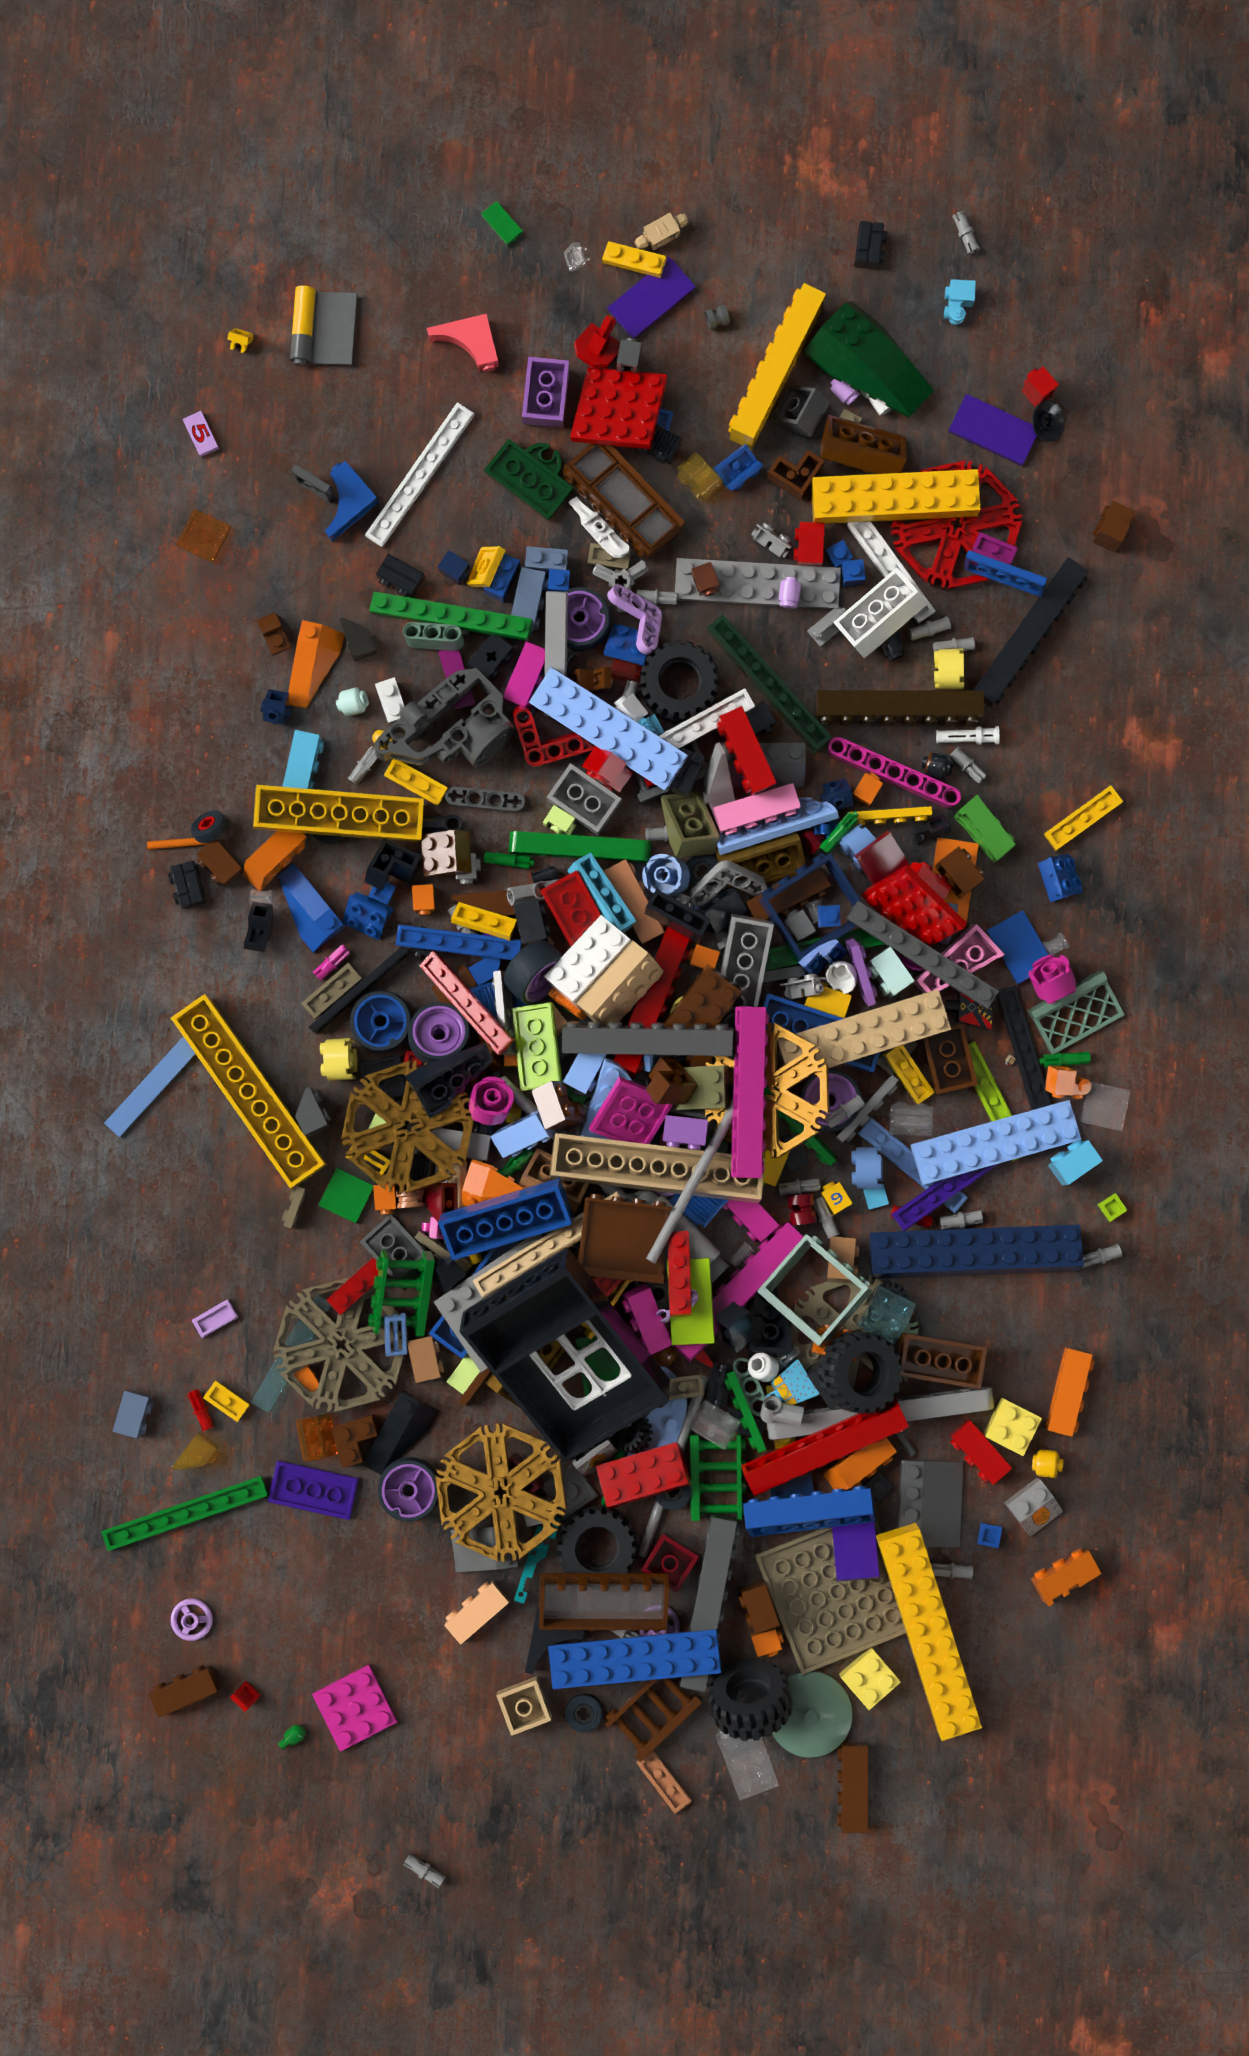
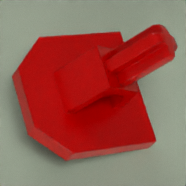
M607 315L600 328L591 323L575 340L576 356L592 368H607L619 354L620 342L610 335L617 322L614 316Z

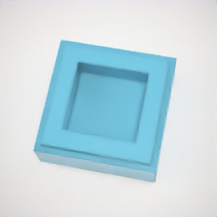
M884 1185L882 1189H863L868 1210L889 1204Z

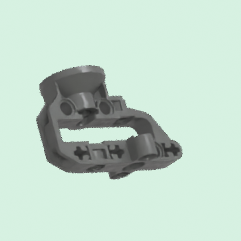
M476 668L460 670L447 677L418 703L412 701L407 704L401 711V717L375 741V755L382 761L394 759L415 765H423L436 758H439L442 763L448 760L451 762L461 753L474 767H479L493 758L508 743L516 727L502 713L503 696L493 684ZM476 686H480L488 694L484 700L471 710V715L466 721L460 719L432 747L429 746L423 752H415L408 746L412 741L416 742L426 731H429V726ZM491 709L494 713L487 715L484 713V710ZM398 732H401L405 736L402 738H396L394 735ZM456 735H461L464 739L461 741H456L453 739V737ZM380 747H383V748L388 747V750H385V749L380 750Z

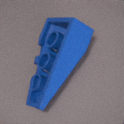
M294 863L278 875L299 935L314 953L343 930L345 926Z

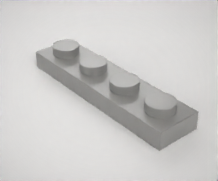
M891 1075L867 1101L865 1106L860 1109L855 1120L843 1128L835 1138L841 1143L845 1140L849 1142L856 1135V1132H854L858 1125L863 1127L870 1119L868 1114L872 1110L877 1111L884 1103L881 1099L886 1094L890 1096L897 1089L898 1086L895 1084L898 1079Z

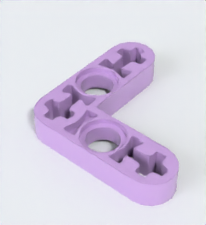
M614 585L607 593L608 599L617 607L640 619L636 646L641 653L649 655L656 649L658 644L662 612L656 605L622 585ZM646 626H648L652 630V633L646 628Z

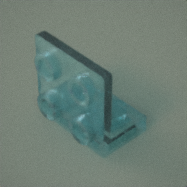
M878 1285L868 1308L858 1321L857 1326L867 1332L883 1336L888 1342L894 1344L909 1324L916 1304Z

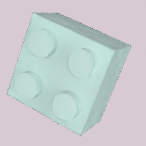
M891 947L870 960L867 964L871 971V978L873 980L877 979L880 984L878 988L885 997L888 995L889 998H892L914 982V979Z

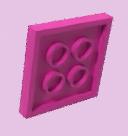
M618 1077L591 1122L589 1129L593 1133L612 1140L649 1144L673 1104H656L647 1093V1087Z
M370 1664L312 1693L340 1752L397 1723V1719Z

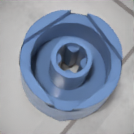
M860 823L850 830L839 843L841 845L839 847L841 852L846 857L850 856L854 862L852 864L859 872L863 871L854 855L876 840L866 827L861 829L862 824Z
M668 854L655 855L648 860L649 862L643 869L642 878L644 885L652 893L658 889L669 896L675 897L689 886L690 872L684 860Z
M856 1147V1151H852V1163L856 1165V1172H852V1184L857 1186V1189L883 1188V1185L879 1184V1181H883V1159L881 1155H878V1152H882V1147Z

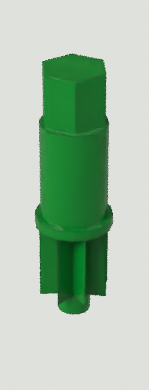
M855 811L852 814L848 812L821 844L820 848L827 854H830L841 839L859 821L857 819L859 814Z
M485 852L484 863L529 869L530 866H534V860H530V856L498 852Z
M1089 1051L1045 1054L1043 1058L1039 1059L1040 1065L1044 1064L1045 1068L1048 1066L1090 1064L1091 1061Z

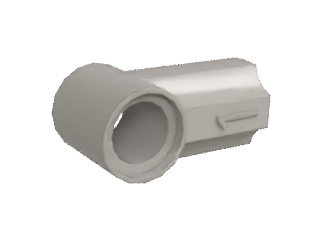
M768 1396L763 1401L760 1417L769 1424L780 1421L800 1426L804 1407L782 1403L778 1397Z

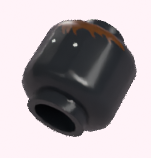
M931 751L928 756H924L922 768L925 769L927 776L940 780L951 776L954 761L951 760L949 754Z

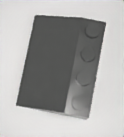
M900 1458L897 1528L916 1523L920 1529L925 1547H960L963 1462Z

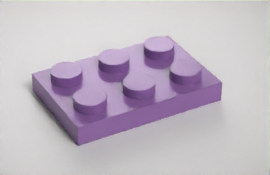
M853 937L844 939L851 964L857 971V984L861 997L867 1006L876 1004L875 997H878L875 986L869 980L872 977L870 968L863 961V958H866L864 948Z

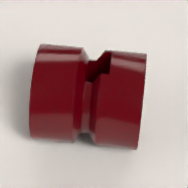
M813 1193L787 1196L788 1208L792 1210L789 1214L790 1225L817 1223L816 1211L812 1209L815 1205Z

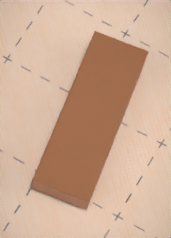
M654 1750L641 1762L639 1760L636 1762L674 1814L692 1802V1799Z

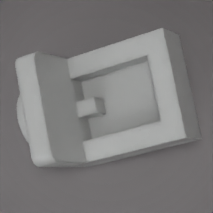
M470 853L472 873L456 875V881H460L462 885L473 884V881H477V871H481V860L477 859L476 853Z

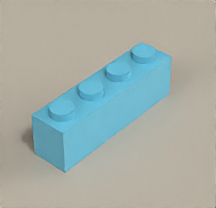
M295 730L282 787L314 789L315 781L312 780L314 773L317 774L319 769L318 753H322L324 741H321L320 735Z
M591 852L576 860L567 870L569 874L577 870L600 914L622 933L629 930L636 920Z

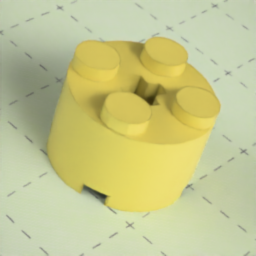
M964 648L934 651L935 669L939 670L934 671L935 689H939V691L964 690Z
M353 1038L327 1039L325 1043H320V1053L323 1055L324 1064H321V1074L326 1076L329 1081L352 1080L356 1078L353 1072H357L358 1058L356 1048L352 1049L351 1043H355Z

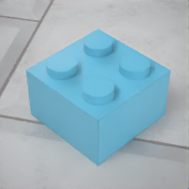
M1077 1140L1067 1146L1069 1149L1067 1152H1059L1050 1158L1052 1162L1048 1164V1167L1062 1186L1071 1184L1103 1161L1089 1140Z

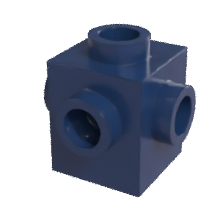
M268 690L265 700H262L260 709L263 712V721L273 724H284L286 717H290L292 705H289V693Z
M846 778L822 785L823 793L820 794L822 803L827 801L837 811L854 806L851 788Z

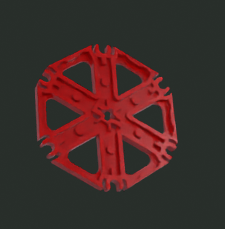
M966 460L922 469L919 472L972 470V461L968 462L966 469L964 468ZM982 464L978 467L979 486L982 483L989 484L1001 497L1002 503L981 508L978 516L965 517V521H963L964 517H960L959 525L962 528L958 527L954 535V526L951 523H954L958 517L934 518L911 524H905L903 520H893L890 530H895L891 531V536L898 535L900 537V540L893 542V546H896V552L926 584L931 576L930 586H933L935 580L941 581L940 589H943L946 582H948L946 590L991 581V579L980 575L955 578L952 574L960 546L966 552L968 550L972 551L979 531L1002 526L1007 527L1009 536L1006 543L1015 546L1022 520L1018 521L1022 518V514H1013V510L1020 507L1017 504L1018 500L986 466L984 473L981 474ZM940 540L931 568H924L910 553V548L914 545Z

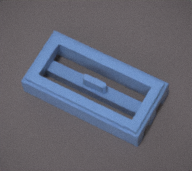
M401 1313V1315L392 1314V1316L384 1315L386 1357L406 1355L407 1331L405 1313ZM397 1321H401L402 1350H398ZM390 1322H393L394 1351H391L390 1348Z

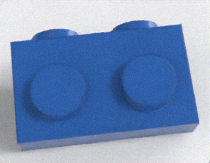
M744 444L715 466L713 471L725 489L736 491L744 485L743 482L746 479L755 477L760 472L759 469L763 467V464L757 461L749 447Z

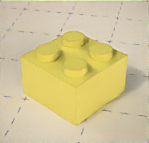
M1000 1398L983 1435L1024 1456L1042 1418Z
M872 1647L866 1649L839 1673L841 1679L868 1710L901 1683L895 1673Z

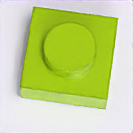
M1116 1193L1097 1204L1108 1222H1111L1127 1211Z

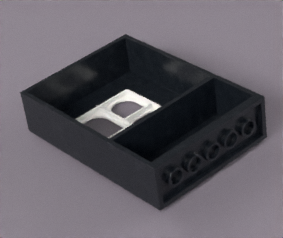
M568 1247L467 1308L462 1313L460 1334L563 1462L577 1458L581 1452L594 1448L598 1442L611 1438L615 1432L622 1428H628L637 1419L645 1418L651 1411L664 1407L669 1401V1377ZM585 1322L598 1339L585 1348L576 1350L565 1336V1333ZM554 1340L559 1341L575 1362V1365L558 1375H554L536 1352ZM604 1347L619 1364L621 1372L616 1379L604 1381L585 1362V1357ZM582 1372L591 1382L592 1390L586 1397L576 1398L566 1391L562 1382Z

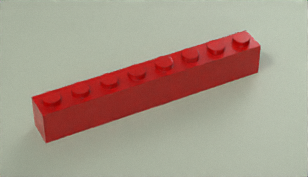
M667 927L654 959L664 972L647 990L646 994L637 1001L628 1026H631L632 1022L643 1023V1026H652V1023H657L659 1016L663 1018L667 1008L664 1005L666 998L671 999L675 988L671 985L674 979L677 981L682 971L679 965L681 961H686L689 950H686L688 943H693V940ZM616 1054L614 1061L619 1063L630 1077L635 1078L636 1073H641L644 1061L641 1060L644 1054Z
M894 1397L890 1404L885 1403L886 1407L881 1411L876 1410L872 1414H856L741 1465L753 1495L763 1494L777 1485H784L795 1477L804 1476L813 1469L822 1468L831 1461L842 1459L849 1453L860 1451L874 1442H880L892 1434L904 1431L909 1425L896 1397Z

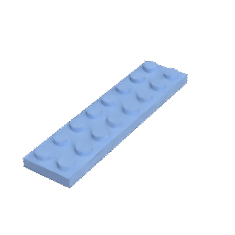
M550 667L529 703L601 750L604 749L614 753L627 763L626 766L667 791L689 756L552 667Z
M1070 1100L911 1144L910 1146L921 1183L925 1185L1080 1140L1081 1137Z

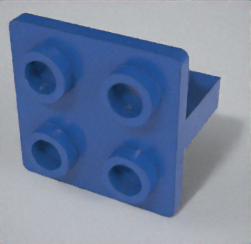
M1070 854L1051 856L1047 860L1038 863L1050 902L1082 893V883L1077 876L1075 861Z
M356 892L349 897L342 923L379 940L384 926L392 915L393 908Z

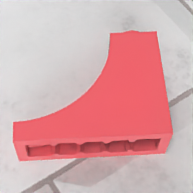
M487 314L427 328L430 342L442 341L460 346L473 357L479 371L491 372L496 367H499Z

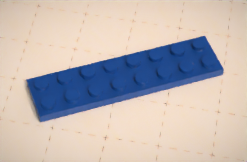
M717 1629L548 1646L553 1689L722 1673Z

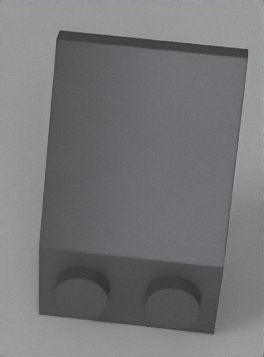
M389 1214L360 1241L376 1261L377 1257L381 1256V1250H386L389 1260L415 1261L422 1259L423 1251H425L392 1214ZM387 1269V1273L392 1279L416 1280L420 1276L418 1269Z
M494 1524L472 1528L470 1537L488 1547H494L496 1545ZM451 1530L452 1536L455 1533V1530ZM460 1535L452 1539L456 1573L518 1567L519 1565L518 1558L513 1561L511 1553L506 1554L505 1562H502L501 1558L500 1562L455 1543L460 1538Z

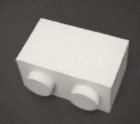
M395 677L375 684L390 726L401 717V711L405 707Z

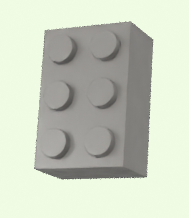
M571 763L547 796L548 802L574 817L578 823L597 836L622 803L620 797Z

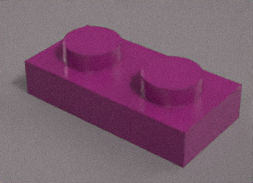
M979 532L972 552L1011 565L1018 548Z

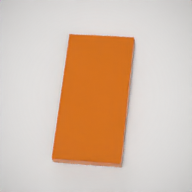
M938 837L932 872L937 874L938 871L935 869V865L958 846L961 849L964 848L970 854V861L975 866L979 844ZM950 889L944 901L946 903L958 904L957 913L967 922L971 891L959 899L953 890Z

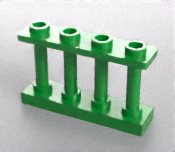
M381 1250V1256L377 1257L376 1262L377 1270H379L378 1276L374 1277L376 1293L372 1295L371 1299L373 1314L369 1315V1327H372L374 1334H379L380 1325H384V1317L381 1316L382 1306L413 1307L415 1309L414 1315L406 1317V1326L413 1328L416 1336H424L435 1263L431 1251H423L422 1259L415 1261L389 1260L386 1250ZM388 1268L418 1269L420 1271V1276L416 1280L386 1279ZM385 1287L416 1288L417 1297H413V1299L384 1298ZM397 1321V1325L401 1326V1321Z
M690 1434L691 1521H700V1515H704V1513H737V1520H742V1515H744L743 1504L746 1503L742 1502V1494H746L745 1481H741V1472H743L741 1465L745 1464V1460H741V1451H745V1438L741 1439V1434H736V1441H703V1439H699L698 1434ZM707 1449H736V1462H703V1460H699V1452ZM736 1470V1483H703V1481H699V1473H703V1471ZM703 1492H737V1504L704 1505V1503H699V1494H703Z

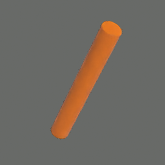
M195 838L147 841V849L201 846L207 843H199Z

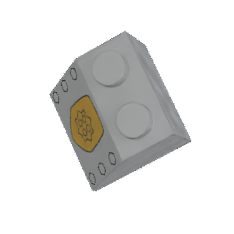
M610 1438L598 1442L594 1448L581 1452L577 1458L571 1461L575 1468L583 1476H586L588 1473L591 1474L596 1471L597 1465L610 1460L618 1450Z
M1035 1478L1004 1502L1029 1537L1063 1512L1054 1496L1039 1478Z

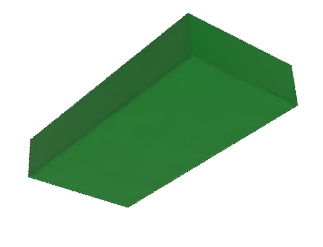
M497 201L481 213L483 219L507 246L523 234L520 227Z

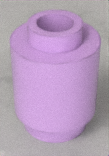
M833 379L831 382L832 387L830 390L842 403H846L848 406L860 395L858 391L851 388V385L844 381L839 382Z
M785 577V580L781 581L779 592L780 607H797L801 590V583L797 582V578Z

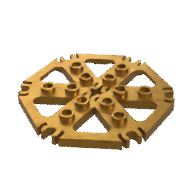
M769 1022L768 1029L765 1031L768 1035V1043L765 1046L767 1066L764 1067V1076L767 1078L766 1087L769 1085V1090L775 1096L772 1094L764 1096L766 1098V1108L763 1110V1118H765L766 1127L762 1138L765 1140V1151L762 1152V1158H765L767 1150L770 1151L771 1158H776V1156L779 1158L819 1133L813 1126L817 1129L823 1128V1126L818 1124L817 1120L819 1117L823 1119L828 1118L826 1114L821 1113V1110L830 1114L828 1064H825L827 1061L825 1058L820 1061L816 1059V1055L821 1052L820 1049H815L811 1052L812 1049L817 1047L815 1044L777 1023L773 1025V1023ZM735 1036L733 1037V1048L735 1047ZM784 1037L800 1046L803 1053L777 1070V1041L779 1038ZM713 1056L716 1058L715 1064L706 1062V1066H729V1082L734 1085V1059L731 1056ZM815 1074L820 1079V1100L817 1104H812L792 1093L789 1089ZM728 1108L705 1109V1117H708V1122L717 1121V1126L712 1129L713 1131H716ZM778 1110L804 1124V1131L786 1143L781 1142L779 1139ZM732 1124L724 1137V1140L731 1144Z
M410 1060L366 1075L365 1078L371 1082L369 1084L365 1079L360 1080L365 1085V1088L363 1090H359L356 1087L353 1088L354 1092L359 1096L354 1095L352 1092L350 1094L341 1137L342 1140L350 1138L342 1143L343 1146L347 1144L352 1145V1149L347 1151L346 1155L352 1156L356 1154L348 1158L353 1164L384 1190L387 1182H389V1192L392 1191L394 1185H399L400 1194L404 1192L405 1185H407L405 1194L451 1179L452 1177L446 1171L455 1176L456 1172L452 1169V1166L454 1164H458L460 1167L464 1166L458 1158L463 1159L466 1163L474 1123L472 1116H466L471 1114L470 1110L464 1108V1105L469 1103L470 1098L460 1100L468 1097V1094L464 1091L462 1093L459 1092L451 1100L453 1103L448 1108L429 1118L407 1081L402 1106L379 1088V1083L382 1080L400 1074L406 1076L416 1070L417 1061L415 1060L412 1065L413 1069H410ZM360 1105H366L386 1122L358 1133L353 1129L356 1110ZM405 1122L414 1124L411 1132L402 1129L405 1127ZM460 1122L463 1124L464 1129L461 1144L457 1150L449 1148L431 1132L446 1125ZM394 1144L387 1174L380 1175L364 1161L366 1153ZM415 1147L438 1166L437 1174L419 1181H413L410 1178Z
M500 1423L496 1424L495 1432L490 1430V1425H485L486 1434L484 1433L483 1426H481L444 1455L451 1459V1461L441 1459V1462L447 1465V1469L445 1471L438 1469L437 1473L444 1475V1478L435 1475L441 1525L448 1520L450 1521L443 1529L447 1530L453 1527L455 1533L450 1538L454 1539L460 1535V1538L455 1543L500 1562V1558L502 1562H505L507 1553L512 1554L513 1561L517 1560L518 1554L519 1559L529 1553L559 1529L552 1526V1523L555 1526H560L562 1523L556 1520V1515L561 1514L564 1516L566 1512L558 1509V1507L567 1509L561 1459L555 1464L552 1462L558 1459V1454L549 1457L548 1450L552 1447L546 1446L542 1449L548 1442L505 1423H502L503 1432H501L502 1426ZM515 1437L531 1444L534 1452L510 1471L506 1442L508 1438ZM477 1441L484 1443L487 1473L462 1463L460 1459L461 1454ZM550 1471L554 1475L556 1498L553 1501H548L523 1489L544 1472ZM453 1483L479 1496L459 1512L454 1513L450 1510L448 1486ZM499 1486H502V1490H506L503 1498L500 1495H496ZM515 1511L543 1523V1530L527 1543H522L518 1539ZM490 1514L493 1515L496 1539L494 1547H488L470 1537L471 1529Z

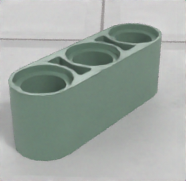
M409 622L403 627L406 643L412 648L458 651L464 645L462 632L456 625ZM453 636H457L456 639H453V640L450 639V638L453 637Z
M739 1357L733 1362V1370L750 1411L754 1415L760 1416L761 1411L753 1410V1403L757 1400L764 1401L766 1397L759 1381L749 1374L748 1369L743 1373L737 1371L736 1367L740 1361L749 1363L747 1358ZM754 1381L756 1389L753 1392H747L745 1390L746 1382Z

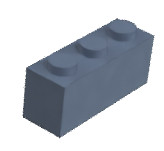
M521 567L511 615L532 619L533 624L530 635L534 636L535 630L538 631L541 619L538 618L539 610L543 611L545 599L542 598L543 591L548 589V579L544 571Z

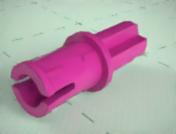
M341 945L329 957L326 956V960L312 972L320 981H323L333 969H338L337 966L350 954L349 950L344 945Z

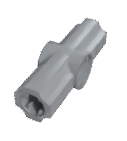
M557 880L507 888L508 902L513 906L514 904L534 899L542 901L544 898L542 895L539 896L537 894L536 888L538 887L541 890Z

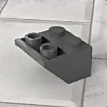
M312 1087L305 1088L295 1116L303 1134L308 1137L331 1127L330 1121L333 1120L328 1109H323L321 1102H324L320 1091Z

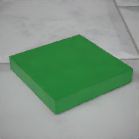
M336 1168L318 1206L356 1224L374 1189L373 1185Z

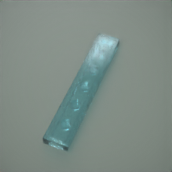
M320 1295L314 1298V1303L327 1314L331 1305ZM299 1319L286 1344L289 1347L311 1342L315 1334ZM280 1357L274 1361L251 1401L252 1404L268 1413L271 1412L287 1384V1381L278 1373L285 1371L286 1367L283 1369L276 1368V1366L283 1364V1359Z

